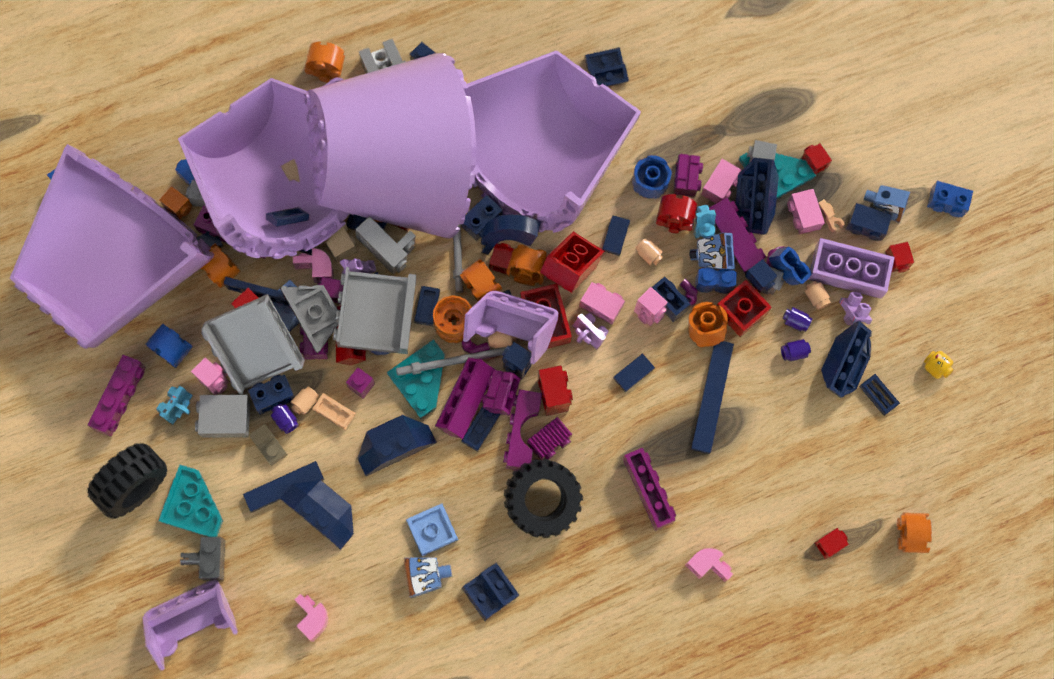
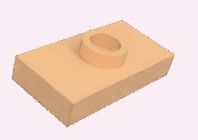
M324 393L312 408L313 411L343 430L347 429L356 416L355 412Z

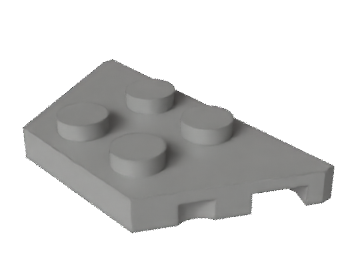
M324 285L280 287L315 352L319 353L333 334L334 329L339 325V322H336L337 308Z

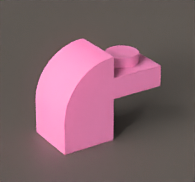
M312 248V255L301 253L298 256H293L295 269H312L314 283H321L322 277L333 279V266L329 256L324 251Z
M713 548L700 550L685 564L699 579L710 568L724 582L733 575L730 572V566L724 561H719L724 554Z
M300 594L295 601L308 615L297 627L310 641L314 642L327 626L328 613L322 603H319L314 608L313 606L316 603L308 595L304 597Z

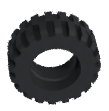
M136 443L133 446H128L125 450H121L116 456L109 459L100 468L99 472L93 476V480L90 481L87 488L88 497L106 517L116 519L119 516H125L126 513H130L137 506L139 507L158 489V486L162 484L167 475V465L147 444Z
M548 459L531 460V463L520 465L521 468L519 470L515 469L512 473V478L508 479L506 483L508 485L507 490H504V505L513 523L525 533H529L534 537L542 536L543 538H550V535L558 536L561 534L560 531H567L571 528L569 525L572 521L575 523L578 519L576 515L577 512H581L582 506H580V501H583V495L580 493L581 486L576 481V476L565 466ZM544 479L550 480L560 490L561 498L559 505L555 511L547 516H536L526 507V493L535 482Z

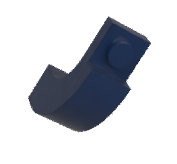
M502 215L491 219L484 227L481 244L483 245L481 253L489 255L494 246L504 240H513L531 246L538 237L541 222L522 215Z

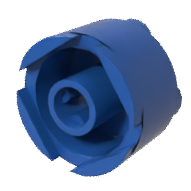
M651 155L638 161L632 177L633 189L636 193L645 198L657 199L666 192L672 172L665 159Z
M163 323L145 343L149 349L166 360L174 368L182 362L193 348L190 343L180 338L178 333Z

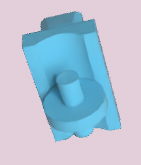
M708 205L698 206L694 236L695 238L713 236L715 234V210L709 211Z
M172 386L167 392V396L171 398L167 404L162 402L156 408L160 416L172 425L177 418L181 417L183 412L187 415L191 412L187 407L193 395L181 386L178 388Z

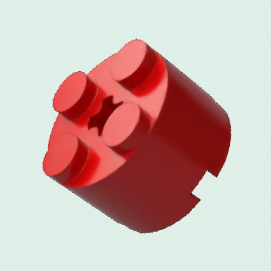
M677 194L662 196L656 224L668 228V231L674 234H678L680 231H692L697 211V202L687 196H682V199L676 198Z

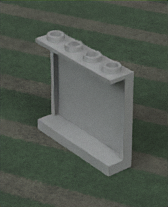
M346 267V272L341 275V285H344L343 292H339L338 303H341V310H337L336 322H339L338 329H334L333 340H336L337 347L408 354L416 275L408 274V278L351 272L349 267Z
M268 294L206 321L201 329L203 338L211 345L213 355L220 360L221 367L224 369L223 372L228 374L232 387L235 390L237 389L240 395L243 394L245 388L294 368L295 371L302 369L305 362Z

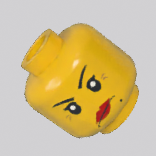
M932 351L924 360L925 370L936 379H940L943 376L947 378L954 370L951 368L953 360L942 351Z

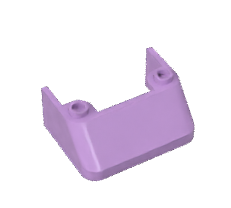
M490 291L465 314L463 341L467 342L475 333L482 337H489L498 331L529 341L528 349L532 351L531 364H535L548 348L558 320V311L506 293Z
M217 580L208 581L150 609L144 614L143 625L146 647L160 670L165 669L163 657L170 656L176 651L177 641L209 625L214 624L219 629L230 627L234 635L238 633L234 615Z

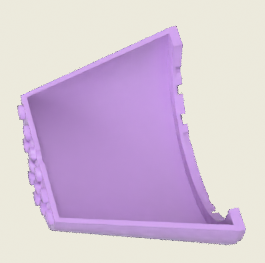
M557 50L467 84L468 89H464L466 96L471 97L476 131V147H472V157H476L475 180L472 186L474 188L478 186L484 192L481 195L483 198L487 195L503 209V215H522L541 222L539 228L541 233L545 230H552L553 233L559 232L570 226L577 219L640 117L641 111L604 84L597 85L595 77Z
M445 53L431 54L311 89L304 94V103L308 109V112H306V122L310 128V131H308V141L313 144V149L310 150V160L313 161L311 174L312 179L315 180L313 195L317 199V205L366 218L370 216L374 220L444 238H453L459 232L460 228L457 226L464 223L465 215L470 207L471 200L467 198L468 190L472 189V184H474L476 157H472V147H476V131L471 97L466 96L464 89H468V86L464 81L462 71L456 69L453 65L455 60L451 56H447Z
M270 78L230 104L228 112L222 113L219 111L179 137L178 140L213 224L221 237L235 250L243 252L247 256L280 259L286 255L290 257L297 255L296 251L302 249L308 251L321 244L346 224L344 220L351 213L317 205V199L313 195L315 180L312 179L311 174L313 161L310 160V150L313 149V144L308 141V131H310V128L306 122V112H308V109L304 103V94L307 91ZM294 159L298 167L300 182L295 180L289 181L281 166ZM299 207L309 214V221L278 227L266 220V213Z
M67 144L10 279L15 283L14 286L18 290L27 294V298L30 301L40 305L39 309L48 315L51 313L52 321L59 326H63L65 328L64 332L71 337H75L81 347L85 349L88 347L95 348L210 262L214 257V253L209 252L211 248L203 239L196 240L198 234L165 207L159 206L152 197L148 196L138 187H134L130 182L121 179L119 174L102 165L97 160L89 159L85 153Z

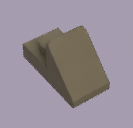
M263 424L249 434L271 466L287 456V453L266 424Z

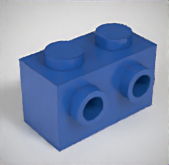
M936 181L931 188L927 207L932 208L936 212L949 213L953 217H964L969 211L973 191Z

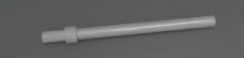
M458 224L457 227L460 230L453 237L455 264L453 279H455L456 293H463V280L460 277V274L464 271L462 269L461 227Z
M506 347L425 363L415 362L411 363L410 366L396 368L398 376L409 373L414 375L420 374L421 371L466 363L468 357L486 359L501 356Z

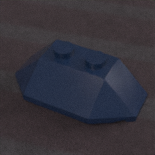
M755 157L738 174L736 206L739 211L736 213L739 218L743 216L748 225L746 227L748 233L766 235L775 216L779 176L774 159Z
M856 321L835 338L821 369L826 387L840 398L857 389L871 358L870 337L872 336V331L860 321Z
M401 415L367 431L357 459L367 477L437 442L429 425Z
M322 480L293 483L280 498V500L340 550L354 535L351 505Z

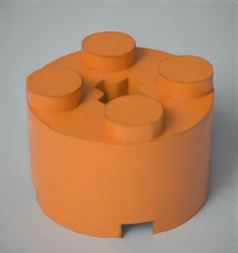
M321 42L311 43L305 63V73L314 75L325 83L334 78H339L345 60L343 49L328 42L327 45H321Z
M214 243L209 252L214 253V257L201 269L207 273V276L213 283L222 288L225 286V277L234 278L241 270Z
M519 244L512 252L506 271L507 275L510 277L511 274L514 277V281L523 285L534 286L538 282L541 285L545 276L540 271L547 258L546 251L541 249L534 250L526 245Z
M481 259L477 260L460 274L464 284L468 289H471L473 296L478 302L488 292H500L502 290L500 284L495 281L494 275Z
M702 302L694 306L689 314L688 333L698 347L715 346L725 340L728 317L724 308L720 305L719 307L713 305L712 302Z
M903 512L900 518H897V530H901V538L897 539L898 550H902L903 553L930 552V548H927V542L932 540L931 520L926 519L929 517V513Z

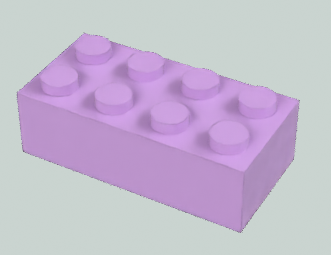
M820 238L815 246L810 268L812 275L808 280L881 299L888 291L894 257Z

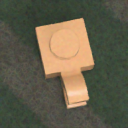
M825 199L818 203L825 222L824 224H828L832 233L837 230L834 224H838L840 228L845 225L841 218L834 217V209Z

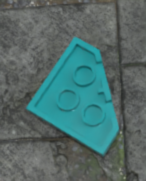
M747 153L741 155L738 159L744 168L750 161ZM775 154L774 162L779 176L777 199L815 178L816 175L806 160Z
M434 339L387 372L389 378L420 419L437 408L443 367L421 371L420 374L413 375V373L399 376L397 375L396 368L410 366L411 363L415 362L425 363L445 359L444 352Z
M179 465L158 521L203 536L218 537L223 519L200 471Z

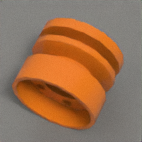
M451 295L441 299L434 307L433 321L436 333L442 340L448 343H460L464 338L465 314L472 308L466 299ZM452 320H456V325H452Z

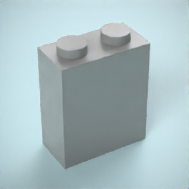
M200 395V401L196 403L199 420L195 422V431L198 432L201 438L249 437L250 398L248 395Z

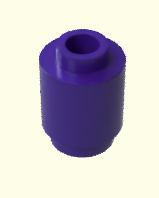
M794 307L786 309L782 317L785 320L784 324L800 332L801 330L806 332L812 321L809 314Z
M804 339L788 342L781 346V355L784 361L788 360L791 362L808 358L809 353H811L810 344L805 342Z
M279 404L272 409L271 417L281 431L288 434L299 426L297 418L287 405L282 406V404Z

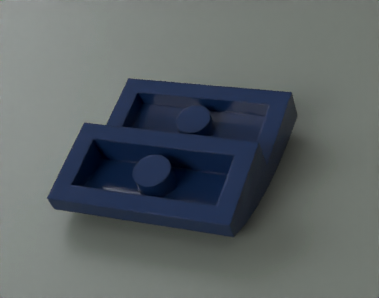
M620 47L584 56L588 73L595 77L597 85L612 86L629 82Z
M497 563L481 572L479 576L462 587V590L484 621L519 596Z

